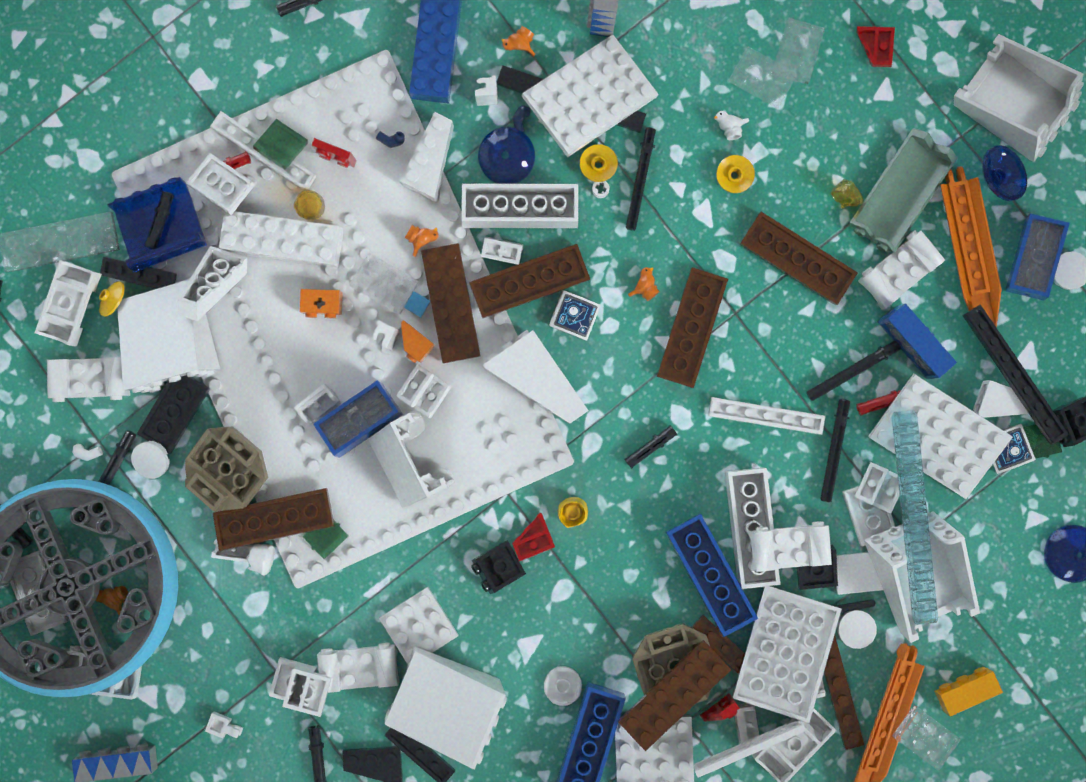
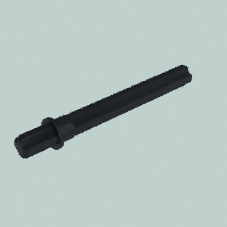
M651 127L646 128L643 142L640 143V146H642L626 223V229L635 231L637 227L650 157L653 148H655L653 143L656 129Z
M894 340L884 347H878L877 351L807 391L808 398L814 401L882 360H888L889 356L901 350L900 344Z
M846 399L839 400L836 415L834 414L836 418L820 498L821 501L828 503L832 502L847 419L850 418L848 417L850 401Z
M125 431L120 442L116 444L117 448L98 482L110 485L127 452L131 451L130 447L136 438L134 432ZM81 512L79 515L80 521L85 519L84 512Z

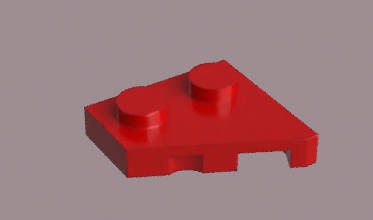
M857 26L856 32L871 66L892 67L895 27Z
M539 513L512 543L519 561L555 548L542 513Z
M729 693L702 712L700 716L704 722L725 720L726 718L734 717L740 708Z

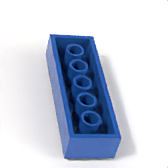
M421 0L409 91L411 99L449 104L462 0Z
M701 514L665 532L723 637L758 619Z
M587 682L556 782H600L618 720L626 700L624 693Z

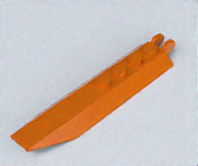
M960 166L956 169L958 182H954L953 173L950 169L945 176L947 184H941L940 186L963 298L968 311L981 304L997 328L1002 289L978 177L966 180L964 168Z
M901 643L898 646V657L894 663L854 782H882L888 774L925 667L915 662L918 649L913 645L908 646L906 643Z

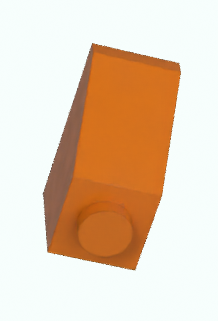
M403 320L401 327L404 351L408 353L406 357L414 363L416 361L422 363L435 347V344Z

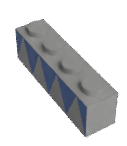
M590 0L587 28H591L590 35L604 37L613 35L619 0Z
M145 743L137 745L136 748L122 746L110 751V748H104L96 753H91L90 750L79 752V755L72 759L74 782H89L152 774L158 769L155 745L148 746Z

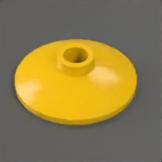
M601 144L588 147L580 158L581 172L587 179L594 182L607 181L615 174L618 167V159L615 152L608 146ZM601 163L602 167L597 168L595 167V164Z
M731 155L723 159L719 164L716 172L717 181L725 191L741 193L752 185L755 178V170L747 158L740 155ZM731 173H737L738 178H732Z
M114 282L107 290L104 289L100 293V315L107 317L117 309L124 295L125 288L122 282Z

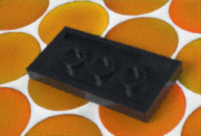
M187 375L181 376V380L169 383L168 380L138 430L137 435L147 441H155L161 444L168 454H172L210 388Z

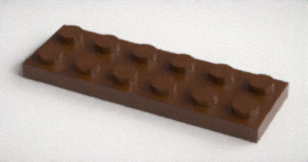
M763 212L758 214L739 244L834 305L839 304L858 274L855 270Z
M459 243L421 250L442 363L481 357Z
M574 244L473 280L469 284L481 317L484 319L590 280L578 244Z
M691 268L657 377L694 388L728 278Z
M327 488L250 504L241 509L213 512L219 551L334 527Z
M702 640L618 720V723L646 751L731 671V668Z

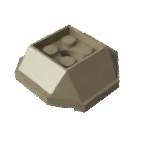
M233 426L207 429L185 458V487L214 512L247 507L268 479L262 451ZM227 463L230 465V471L227 470Z
M681 623L645 635L632 657L643 694L645 695L672 670L670 668L672 661L680 662L702 640L709 645L706 634ZM710 691L706 695H704L698 702L707 700Z

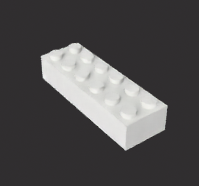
M462 184L463 228H578V184Z
M224 210L219 249L233 253L338 268L344 230L340 226L237 211L230 215Z
M767 468L725 471L737 580L742 589L780 585L779 569L761 572L751 570L752 545L748 531H754L756 527L774 529Z

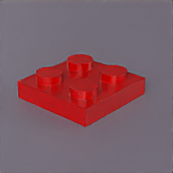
M314 138L312 147L316 150L315 153L319 154L320 158L327 161L333 159L337 161L338 165L348 168V166L355 167L357 160L351 152Z

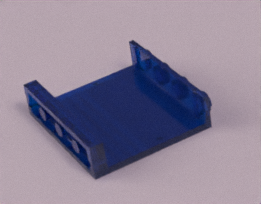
M174 177L169 179L168 182L152 185L144 191L133 192L128 197L117 198L108 204V207L115 212L129 259L125 260L127 267L134 272L207 245L188 186L181 177ZM162 191L169 192L174 195L169 210L171 212L170 216H167L157 248L149 249L144 244L154 219V209L158 206Z

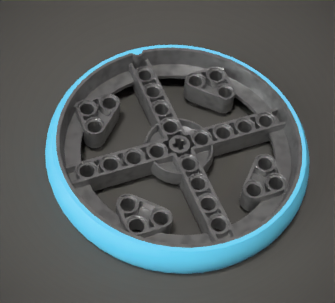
M82 479L57 480L43 483L18 493L0 506V574L2 576L0 586L7 585L12 580L23 551L22 546L18 542H7V540L26 522H28L47 568L40 577L38 591L0 608V677L17 688L43 696L76 697L107 689L130 676L147 661L162 642L172 621L178 595V570L174 551L168 536L159 521L142 503L118 488L101 482ZM100 503L103 505L101 513L97 511V506ZM77 507L70 513V520L73 524L104 535L115 534L118 532L121 524L133 536L137 544L90 565L81 559L69 556L50 511L59 508ZM38 511H40L41 518L39 521L36 519V514ZM81 512H84L85 519L83 521H80L79 515ZM107 521L111 523V528L108 531L105 529ZM45 529L49 531L47 538L43 535ZM9 546L12 548L11 555L7 552ZM52 547H55L57 550L55 556L51 554ZM141 547L145 551V555L142 558L138 555ZM123 556L127 560L125 566H122L120 563V559ZM146 562L149 588H135L129 591L117 621V628L120 632L133 633L122 646L111 653L91 606L98 596L100 583ZM61 564L64 566V572L62 574L59 572V566ZM104 565H107L109 569L106 575L102 571ZM86 574L90 575L89 583H86L84 580ZM50 591H52L54 594V598L52 600H50L48 597ZM137 592L142 594L141 602L136 600ZM32 599L35 601L36 604L34 609H32L30 606V602ZM76 600H78L80 603V607L78 610L74 607V602ZM14 608L17 610L16 617H13L12 610ZM45 609L57 615L69 617L89 665L59 668L68 661L66 650L37 639L21 642L16 650L3 636L1 630ZM145 610L150 612L148 620L143 615ZM83 618L88 622L86 628L82 625ZM128 618L132 621L130 629L126 626ZM91 636H93L96 641L94 646L91 645L89 641ZM29 644L33 649L31 654L27 650ZM54 654H57L59 657L58 663L53 660ZM99 654L103 656L102 664L97 660ZM36 662L40 665L39 672L35 669Z

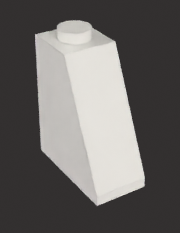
M991 380L982 382L973 408L975 413L983 418L1028 414L1011 387Z

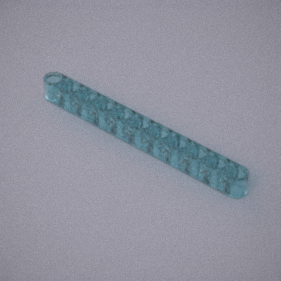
M914 410L899 411L892 414V425L912 618L916 625L937 623L938 611L918 418Z

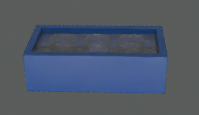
M1029 214L1026 217L1005 289L1006 292L1043 301L1049 298L1069 228V222L1035 214Z
M906 303L892 308L877 321L893 341L896 340L900 344L901 350L926 379L940 378L957 363Z
M377 380L313 425L333 456L340 458L403 414L383 383Z

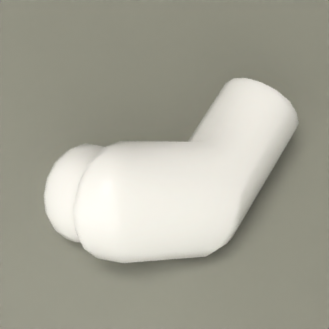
M81 444L73 446V455L85 461L103 455V451L99 446L91 450L84 449V446Z

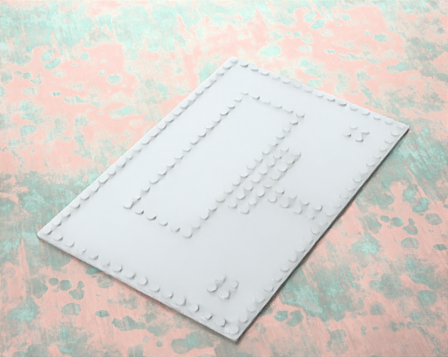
M388 50L381 51L232 118L317 176L308 190L304 191L249 154L251 163L236 168V171L251 180L255 186L235 211L340 226L344 230L338 268L234 253L247 258V274L206 312L221 370L214 371L215 375L201 377L204 384L210 388L208 393L223 426H233L262 451L268 479L255 495L257 503L323 488L328 489L334 527L274 539L294 586L301 588L573 465V457L553 413L490 373L483 366L486 363L484 360L492 353L499 354L503 351L501 347L510 341L513 344L519 338L507 311L484 319L481 317L469 282L490 274L470 229L463 228L462 211L444 172L442 173L437 202L403 186L400 182L425 130ZM212 128L112 172V177L139 238L149 233L155 215L154 209L158 206L162 191L174 195L169 210L171 213L170 216H167L164 228L197 216V220L162 232L161 235L199 222V225L162 238L159 242L198 227L201 230L159 245L157 249L201 232L202 236L148 255V258L204 237L205 241L150 261L153 268L177 273L175 283L190 280L210 246L219 249L224 216L222 208L188 186L186 182L209 153L221 161H225L229 156L232 158L245 152V150ZM380 131L388 136H392L400 131L404 133L405 141L400 146L389 148L376 140V136ZM314 138L351 152L357 160L355 167L348 166V168L338 165L337 161L333 159L327 161L320 158L319 154L315 153L316 150L312 147ZM414 225L420 229L428 228L430 230L437 228L438 239L421 247L416 257H414L413 243L405 239L410 227ZM459 243L481 357L443 364L431 302L422 318L404 307L413 292L430 300L421 250ZM301 289L340 290L343 292L342 315H336V318H324L325 315L317 314V318L305 317V314L300 313ZM322 300L321 303H317V306L319 307L325 305V302H323ZM378 320L400 331L392 350L381 346L382 341L378 342V336L376 340L373 339V334L378 326L376 324ZM403 320L435 344V347L422 363L418 361L414 363L406 357L408 353L404 351L401 327ZM417 364L451 386V389L431 419L396 397ZM377 380L383 383L402 412V416L408 413H420L425 422L424 432L404 443L420 477L439 468H445L451 473L455 481L443 490L402 508L368 439L338 458L333 456L313 425ZM323 384H328L340 402L313 423H306L293 407ZM355 406L348 412L352 415L358 411V408Z

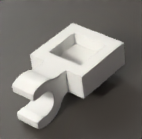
M214 711L210 716L205 732L220 738H224L226 734L238 738V735L240 736L243 727L230 724L232 718Z

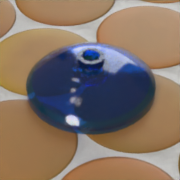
M501 127L491 131L482 140L479 147L478 160L483 173L493 182L498 184H516L524 180L532 171L535 163V149L529 137L519 129ZM503 152L509 153V157L507 159H503Z
M1002 145L994 146L985 153L982 172L989 189L997 197L1006 201H1014L1021 198L1027 189V173L1019 156L1010 148Z
M1066 525L1055 530L1049 536L1045 544L1044 558L1048 569L1057 578L1071 583L1086 581L1085 527ZM1079 552L1082 554L1080 558L1077 557Z

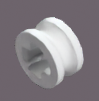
M606 181L595 182L592 187L593 195L597 198H605L609 193V184ZM600 184L604 185L603 189H605L606 192L604 193L602 191V194H599L598 189H596V186L599 187Z

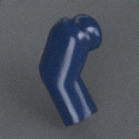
M522 105L518 107L512 119L516 134L525 132L523 120L531 114V109L528 106Z
M380 131L376 136V140L389 148H393L404 143L405 135L398 131L396 134L388 136Z

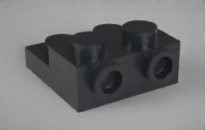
M1086 396L1053 410L1069 434L1058 441L1063 447L1075 446L1086 440Z
M508 540L472 560L473 565H471L473 572L476 575H480L483 580L481 582L483 590L485 592L489 591L490 594L496 593L526 574Z
M830 545L832 565L796 567L799 590L838 586L837 552L833 545Z

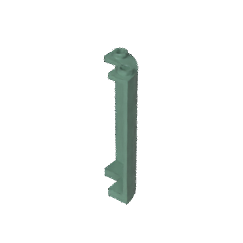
M913 128L851 220L850 224L855 228L854 232L877 244L876 247L883 252L888 250L895 253L957 160L953 150L936 144L928 132Z

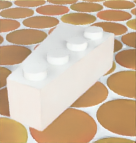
M436 112L433 114L400 179L403 186L437 202L442 173L454 128L452 120Z
M210 246L178 298V315L198 321L247 274V258Z

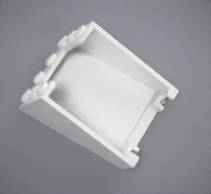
M998 34L993 41V44L996 45L995 48H993L992 52H988L987 60L968 86L965 85L963 89L959 88L955 93L954 106L1034 162L1037 157L1041 158L1047 149L1045 147L1049 141L1053 142L1058 134V128L1066 124L1069 119L1068 114L1077 109L1080 103L1079 98L1082 94L1080 90L1084 85V82H1082L1084 74Z
M189 279L121 300L117 308L124 390H132L133 393L149 391L153 393L162 390L161 387L164 386V381L169 380V383L181 380V376L184 375L188 377H209L215 375L214 371L221 370L206 313L198 321L178 315V298L189 282Z
M528 330L524 331L518 336V341L513 344L511 341L501 347L502 352L497 355L492 353L484 359L486 363L483 366L490 373L567 423H572L588 412L582 400L533 330L530 333Z
M408 413L389 423L368 439L402 508L427 498L455 482L451 473L445 468H439L420 477L404 445L405 442L424 432L425 422L420 413Z
M935 512L925 513L923 516L908 520L904 524L892 527L887 531L875 534L864 540L898 629L910 643L919 640L916 629L919 632L923 631V623L951 611L957 616L961 615L960 609L968 610L971 617L980 613L965 538Z
M414 646L411 653L412 658L410 663H408L394 702L391 704V709H388L385 715V725L475 770L477 763L480 764L483 759L484 752L482 751L484 746L490 742V731L498 723V712L506 704L507 697H505L506 694L499 678Z

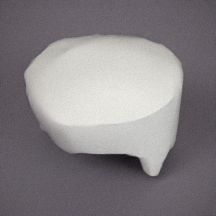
M254 544L248 557V563L251 565L248 569L261 575L268 574L274 560L275 549L273 545Z

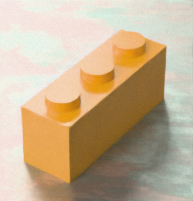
M987 667L978 668L971 675L960 676L956 679L957 681L951 684H942L939 686V689L934 691L943 712L949 716H953L1003 693L994 671Z

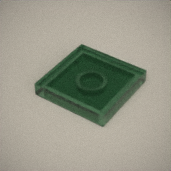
M276 119L253 145V149L286 170L308 144V139Z

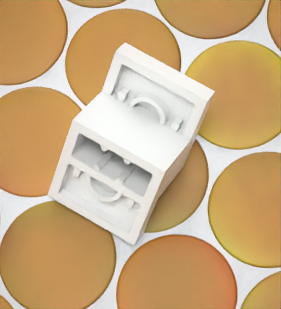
M280 657L269 696L284 700L282 707L321 717L332 677L316 673L318 667Z

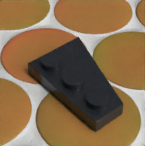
M397 746L344 749L342 751L343 771L383 782H403L401 750Z

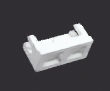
M492 75L490 78H479L477 83H485L486 87L475 90L477 106L498 105L496 75Z
M485 237L481 257L519 265L524 244Z
M378 320L376 323L378 326L373 334V339L376 340L378 336V342L382 341L381 346L392 350L400 331Z
M323 384L293 408L306 423L311 424L340 402V400L328 384Z
M216 539L214 541L216 547L212 552L211 558L248 562L249 553L254 544L219 551Z
M749 703L737 704L740 709L737 710V714L734 716L739 744L759 736L755 705Z

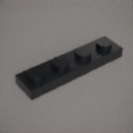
M103 257L100 270L101 276L155 289L175 284L177 273L143 265L134 267V263L109 257Z
M391 727L384 736L436 782H447L455 773V769L430 747Z

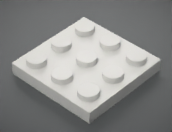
M426 587L379 617V620L407 664L411 661V653L414 646L433 653L459 636L429 587Z

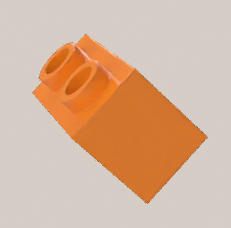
M301 289L300 313L305 314V317L317 318V314L325 315L324 318H336V315H342L343 292L340 290ZM321 300L325 302V305L317 306V303H321Z

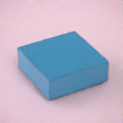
M413 292L404 308L422 318L431 301Z

